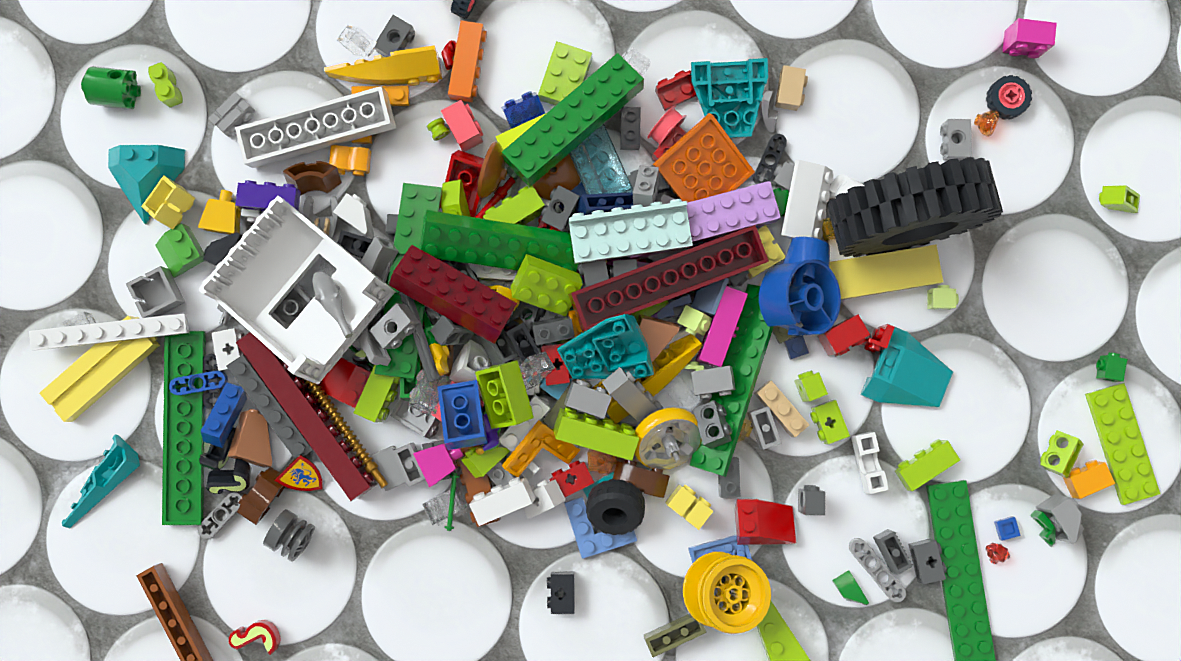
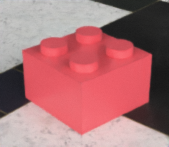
M462 100L441 110L462 151L466 152L483 143L481 138L483 136L482 129L477 120L473 122L475 118L468 104L464 105Z

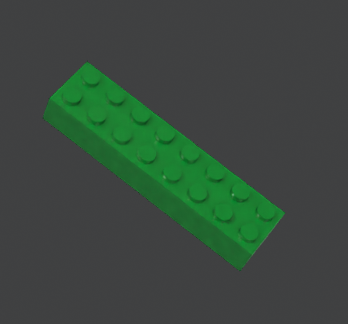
M616 53L502 151L504 161L531 187L644 89V78L619 53Z
M426 210L420 249L437 259L518 271L526 254L568 270L577 271L578 264H575L570 232Z

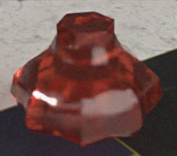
M992 542L985 547L987 556L993 564L1004 562L1010 558L1008 548L1002 544Z

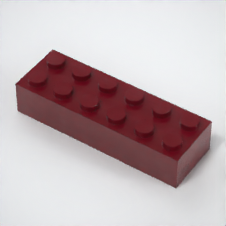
M414 245L409 247L393 271L388 284L493 344L497 341L517 305L516 302Z

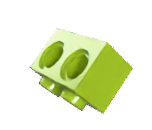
M1056 430L1055 435L1053 434L1049 439L1047 451L1041 456L1040 465L1045 470L1068 478L1084 443L1077 437ZM1068 441L1067 447L1060 448L1063 442ZM1055 459H1060L1058 465L1052 466V462Z

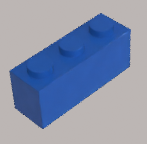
M228 382L225 384L200 431L203 442L223 447L247 401V394L242 387Z

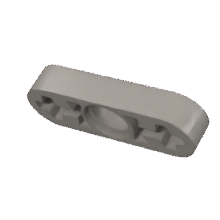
M240 492L228 494L199 525V535L205 539L214 537L238 511L240 504L232 505L231 508L227 507L233 502L232 497H238L237 502H239L243 494ZM220 509L224 510L227 514L226 519L223 521L217 517V512ZM213 522L217 523L211 527L212 533H205V526H209Z

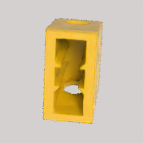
M221 190L219 200L208 199L198 228L228 235L240 234L241 209L231 202L233 192Z

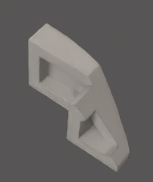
M765 90L761 104L763 120L768 132H774L778 111L771 110L773 91Z

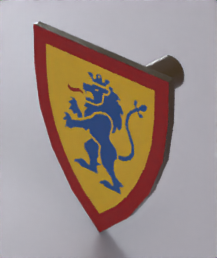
M301 454L294 458L274 479L279 484L294 490L313 491L323 489L320 471L313 462Z

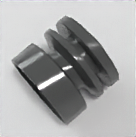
M285 509L270 527L264 538L263 545L273 551H277L283 546L281 556L285 557L289 553L288 560L293 562L308 546L315 526L309 524L306 527V520H302L296 526L298 516Z

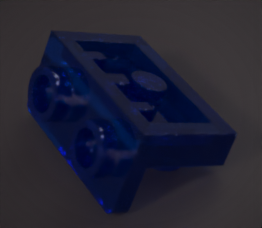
M532 91L522 94V98L518 100L510 99L504 102V106L501 109L511 129L545 114L536 92L532 93Z

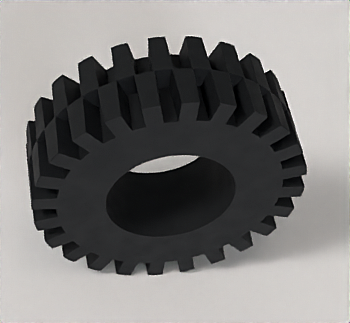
M967 157L960 161L958 158L949 159L942 164L936 161L928 163L923 168L917 169V166L906 168V171L903 173H888L881 180L871 179L864 182V186H854L847 189V193L838 194L835 196L836 199L830 200L829 205H827L839 254L844 255V257L852 255L853 257H860L865 254L869 256L880 252H893L900 248L901 250L910 249L918 244L921 246L930 244V241L944 240L950 238V235L968 232L967 229L981 227L983 223L992 222L995 220L994 218L1000 217L1001 213H1003L990 161H985V158L974 159V157Z

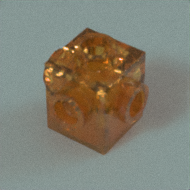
M589 449L587 452L589 471H598L599 474H605L613 469L614 464H617V456Z

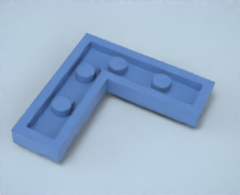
M583 497L565 502L582 559L637 541L634 530L624 535L605 534L602 531L594 533L592 524L587 518Z
M737 535L688 547L692 564L699 557L711 552H725L752 560L748 545H737Z

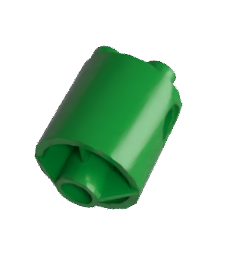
M92 66L87 69L81 81V89L84 92L86 101L90 105L134 109L136 99L141 95V86L137 85V74L133 70Z

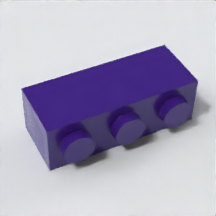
M245 180V183L238 182L235 206L240 209L265 211L269 203L279 196L299 211L301 191L293 184L276 186V183L264 182V185L257 184L256 181Z

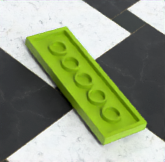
M1125 383L1086 393L1085 396L1110 473L1115 482L1114 486L1120 504L1126 505L1161 494Z

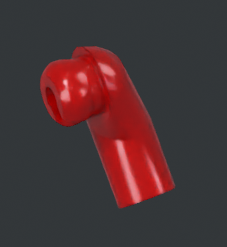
M454 40L449 41L441 52L447 70L453 67L452 58L455 55L457 44Z

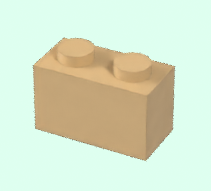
M785 65L782 67L775 101L776 108L797 111L800 105L803 106L805 94H802V91L808 81V76H805L806 69Z

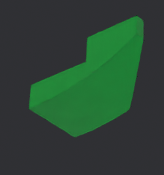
M1035 510L1030 516L1044 529L1039 536L1052 547L1056 541L1055 527L1043 512Z
M849 570L832 580L842 597L847 601H854L863 605L869 604Z

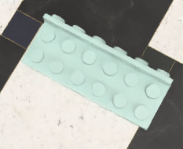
M682 199L671 200L669 204L654 202L648 207L634 205L631 206V209L627 210L618 207L611 209L612 212L604 213L603 210L593 211L591 215H584V213L573 214L569 218V228L575 264L692 247L687 201L682 202Z

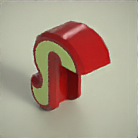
M258 620L250 625L246 631L245 627H240L233 631L229 636L228 642L232 648L238 650L262 638L268 654L271 655L279 648L281 638L278 629L272 622Z

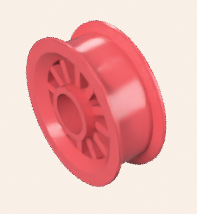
M675 105L661 117L647 137L648 139H654L659 144L658 147L677 126L683 123L687 116H682L676 111Z

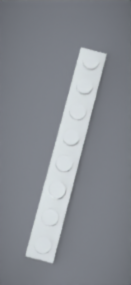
M184 313L29 331L30 350L36 351L189 333L187 314Z

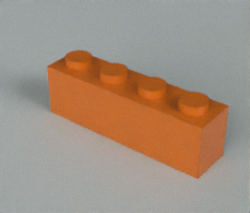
M460 20L448 90L450 99L472 102L473 97L477 96L478 86L475 83L476 78H480L481 67H478L479 60H483L484 49H482V43L486 42L487 31H485L481 23Z

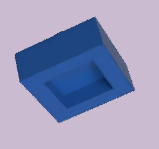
M1014 516L994 521L999 540L1003 541L1021 536Z

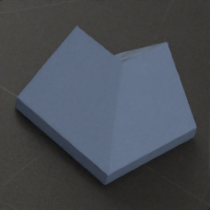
M729 279L719 280L697 290L691 308L709 317L715 315Z

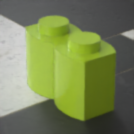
M162 62L149 66L148 74L151 81L155 84V93L158 99L170 108L181 104L183 96L180 89L176 86V77L173 71Z

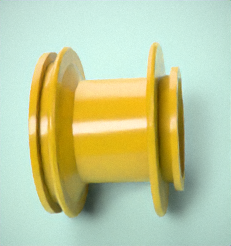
M711 552L699 557L688 569L683 583V598L687 610L699 623L724 633L737 634L753 629L766 616L771 601V588L764 571L752 560L725 552ZM723 576L725 577L724 583L721 581ZM715 588H717L718 591L716 595H714ZM723 602V606L719 607V603Z

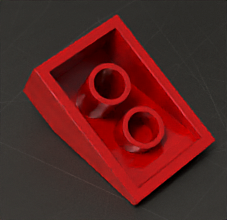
M457 150L451 154L445 182L462 180L470 217H475L482 198L478 197L477 189L484 158Z
M341 357L318 386H322L321 390H325V393L356 408L371 371Z
M737 499L734 508L737 545L796 544L793 506L758 499Z

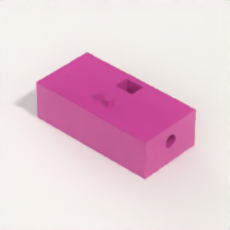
M726 286L715 315L711 317L710 328L704 335L703 346L700 348L695 361L713 368L722 367L731 339L736 337L734 331H738L739 327L736 325L747 298V293Z

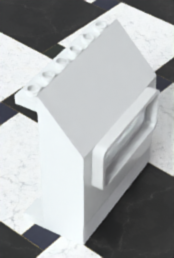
M279 196L269 203L268 208L262 215L257 217L252 227L243 234L241 240L230 249L229 254L216 266L213 273L203 281L202 286L198 289L204 295L218 302L289 366L288 370L292 374L315 384L321 382L396 292L329 235ZM321 255L337 268L331 278L340 287L338 291L342 299L343 314L353 334L350 338L344 337L338 322L314 298L288 329H285L271 316Z

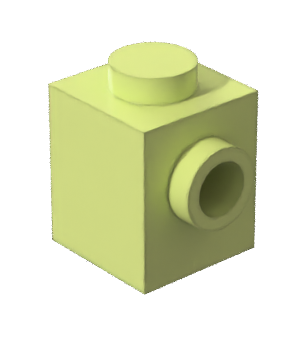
M938 285V288L927 290V309L950 310L958 305L959 296L956 294V289H950L949 285Z
M686 305L677 323L686 327L685 331L694 336L697 333L704 336L710 328L712 318Z

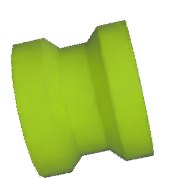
M443 118L435 119L426 126L428 131L432 132L434 141L450 134L449 128L444 125L445 121Z

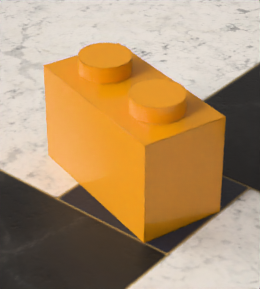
M1097 460L1085 463L1086 466L1083 468H1073L1068 478L1063 477L1071 497L1076 499H1082L1115 484L1106 462Z

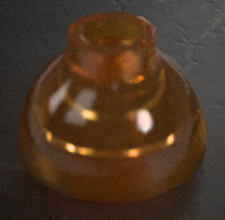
M992 110L983 114H977L974 125H977L983 135L989 137L993 134L999 120L998 111Z

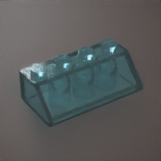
M604 124L569 153L587 194L625 193L633 188Z

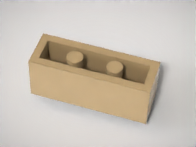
M772 380L767 381L754 393L764 406H769L772 416L790 437H797L809 426V423Z

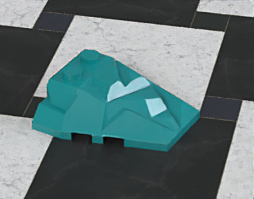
M768 58L710 63V61L691 62V81L704 116L711 113L730 138L751 137L759 105L763 98L765 84H767Z

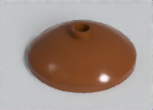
M494 141L490 145L482 164L477 193L478 197L483 199L493 193L498 188L501 180H505L508 170L505 169V161L502 156L503 148L499 142Z
M573 151L554 166L557 168L556 172L553 173L549 170L533 184L534 189L541 198L552 200L550 195L554 188L561 186L571 191L580 184L582 167Z

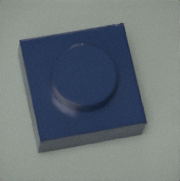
M803 335L784 341L789 359L809 354Z

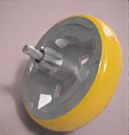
M675 407L664 408L648 415L635 430L639 441L634 454L639 462L652 469L665 470L683 464L697 451L702 441L695 415L686 409ZM657 442H659L660 445H658V446H656V447H652V446L655 445Z

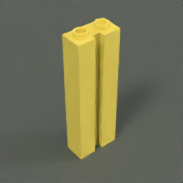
M937 244L830 262V269L839 284L841 300L936 285L943 282Z
M127 316L123 320L139 319V317ZM151 337L95 344L39 394L49 405L54 407V411L63 422H73L160 346L156 341L158 338Z

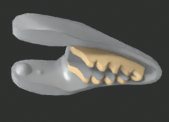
M308 196L303 206L304 216L333 239L338 216L333 212L338 206L337 197L332 196L330 199L332 216L318 217L313 214L314 199L312 196Z

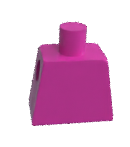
M445 444L415 452L413 455L428 486L431 487L458 468L455 460L463 457L464 453L461 448L448 450Z

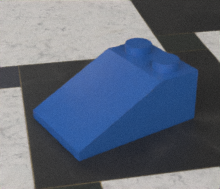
M477 380L437 386L444 444L447 449L453 450L488 444Z

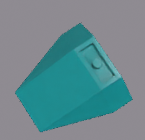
M623 314L605 319L560 346L557 350L573 379H606L620 367L625 372L629 371L635 379L654 375L648 344L633 315Z
M895 327L887 349L881 351L872 376L867 377L860 395L879 403L940 407L953 371L908 332Z

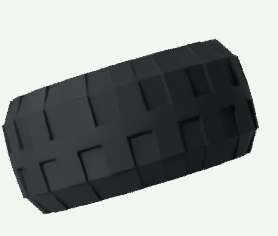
M621 479L602 481L594 486L588 494L586 503L587 518L597 530L605 534L624 535L637 529L643 522L645 499L642 492L630 482L628 483Z

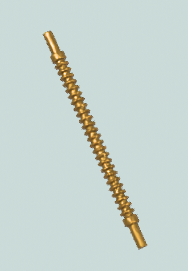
M302 378L303 381H306L305 385H309L308 389H312L311 393L315 394L314 397L318 398V403H322L321 407H325L324 411L328 412L327 416H331L330 420H334L333 424L337 425L338 430H341L340 434H344L343 438H347L346 443H350L349 447H353L352 451L356 452V456L360 457L359 461H363L362 465L366 466L365 470L373 475L381 488L386 487L388 483L377 469V463L372 462V457L369 458V453L365 452L366 448L363 449V444H359L360 440L356 439L357 435H353L354 431H350V426H347V422L343 421L344 417H340V412L337 413L338 408H334L335 404H331V399H327L328 395L324 394L325 390H321L322 386Z

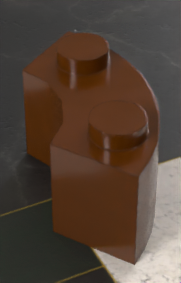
M316 161V163L311 164L301 162L283 171L287 184L295 185L301 191V195L310 191H323L328 194L342 183L337 167L327 162Z
M626 460L625 463L617 461L612 479L630 482L641 492H644V494L660 498L665 497L670 476L663 474L662 469L653 468L649 470L636 466L637 462Z
M269 467L265 472L261 471L255 479L257 482L248 494H244L239 500L240 506L237 513L257 525L271 509L269 506L275 497H279L285 486L274 481L280 472L272 467Z

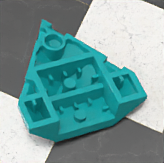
M118 145L108 149V169L144 224H147L150 220V214L141 206L163 175L175 181L178 175L182 174L185 169V149L163 145Z

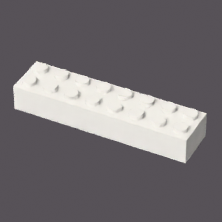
M380 86L235 127L244 165L255 168L331 147V145H338L396 128L388 93Z

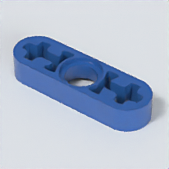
M222 371L178 377L171 380L169 389L174 395H186L220 389L228 382V377ZM217 375L218 377H222V381H219V385L217 382L209 383L208 379H215L217 378ZM198 377L202 378L204 382L203 386L199 389L194 386V381ZM179 383H188L189 387H182L180 390L175 388Z

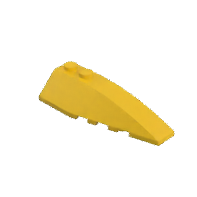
M435 45L390 52L391 56L389 57L377 55L374 56L372 61L359 59L354 62V65L342 63L324 68L328 77L370 85L408 84L409 86H416L420 84L419 82L436 83L438 80L443 79L440 57Z
M692 334L670 343L669 348L663 349L652 362L654 375L638 378L635 383L639 381L646 389L644 392L648 390L654 397L691 361L703 346L702 343ZM604 380L592 387V389L596 390L597 386L606 389L602 384ZM613 397L611 398L606 413L617 424L630 414Z

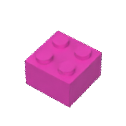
M1018 18L1004 31L1003 53H1009L1010 56L1027 55L1028 58H1039L1055 45L1057 23Z

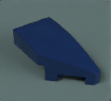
M690 295L679 298L665 306L657 313L658 319L674 316V307L692 303Z

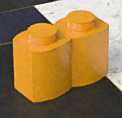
M331 145L329 163L337 167L339 175H345V172H353L352 175L354 176L369 174L371 150L369 148Z

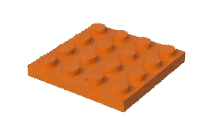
M708 113L652 164L654 167H659V174L676 196L682 199V202L687 201V203L734 191L755 173L711 113Z

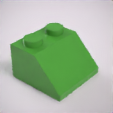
M180 223L173 230H168L155 244L173 278L204 262V251L190 227Z

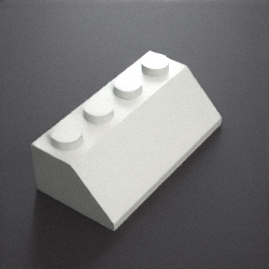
M796 159L781 233L782 236L791 240L795 237L803 236L817 239L822 238V226L826 218V205L830 199V184L833 182L834 177L832 169L825 165Z

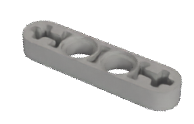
M860 538L852 539L849 543L850 552L886 596L894 602L904 600L906 596L904 587L871 547ZM855 544H862L861 549L867 554L863 556L860 551H854L856 548ZM869 557H874L876 560V564L872 568L866 565V560ZM882 572L888 574V580L885 583H881L878 578ZM889 585H892L895 589L899 590L898 597H896L895 595L892 596L894 592L891 588L888 587Z

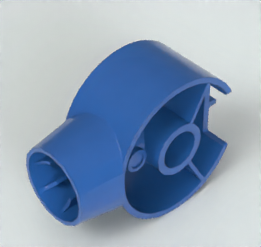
M812 237L793 238L784 262L769 269L761 282L759 306L764 321L768 326H780L787 329L788 335L799 336L822 334L833 326L838 317L841 294L838 281L830 269V245L823 240ZM801 321L803 326L800 328L796 326V323L800 324Z

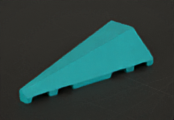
M115 434L113 436L114 443L110 450L105 449L103 452L105 458L98 466L94 467L80 491L82 496L78 503L73 502L71 505L73 511L66 519L62 520L63 527L70 529L140 466L138 453L119 435Z

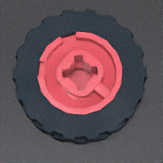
M1003 76L989 87L990 89L986 93L987 107L997 118L1010 120L1018 117L1031 105L1032 90H1030V85L1019 76Z

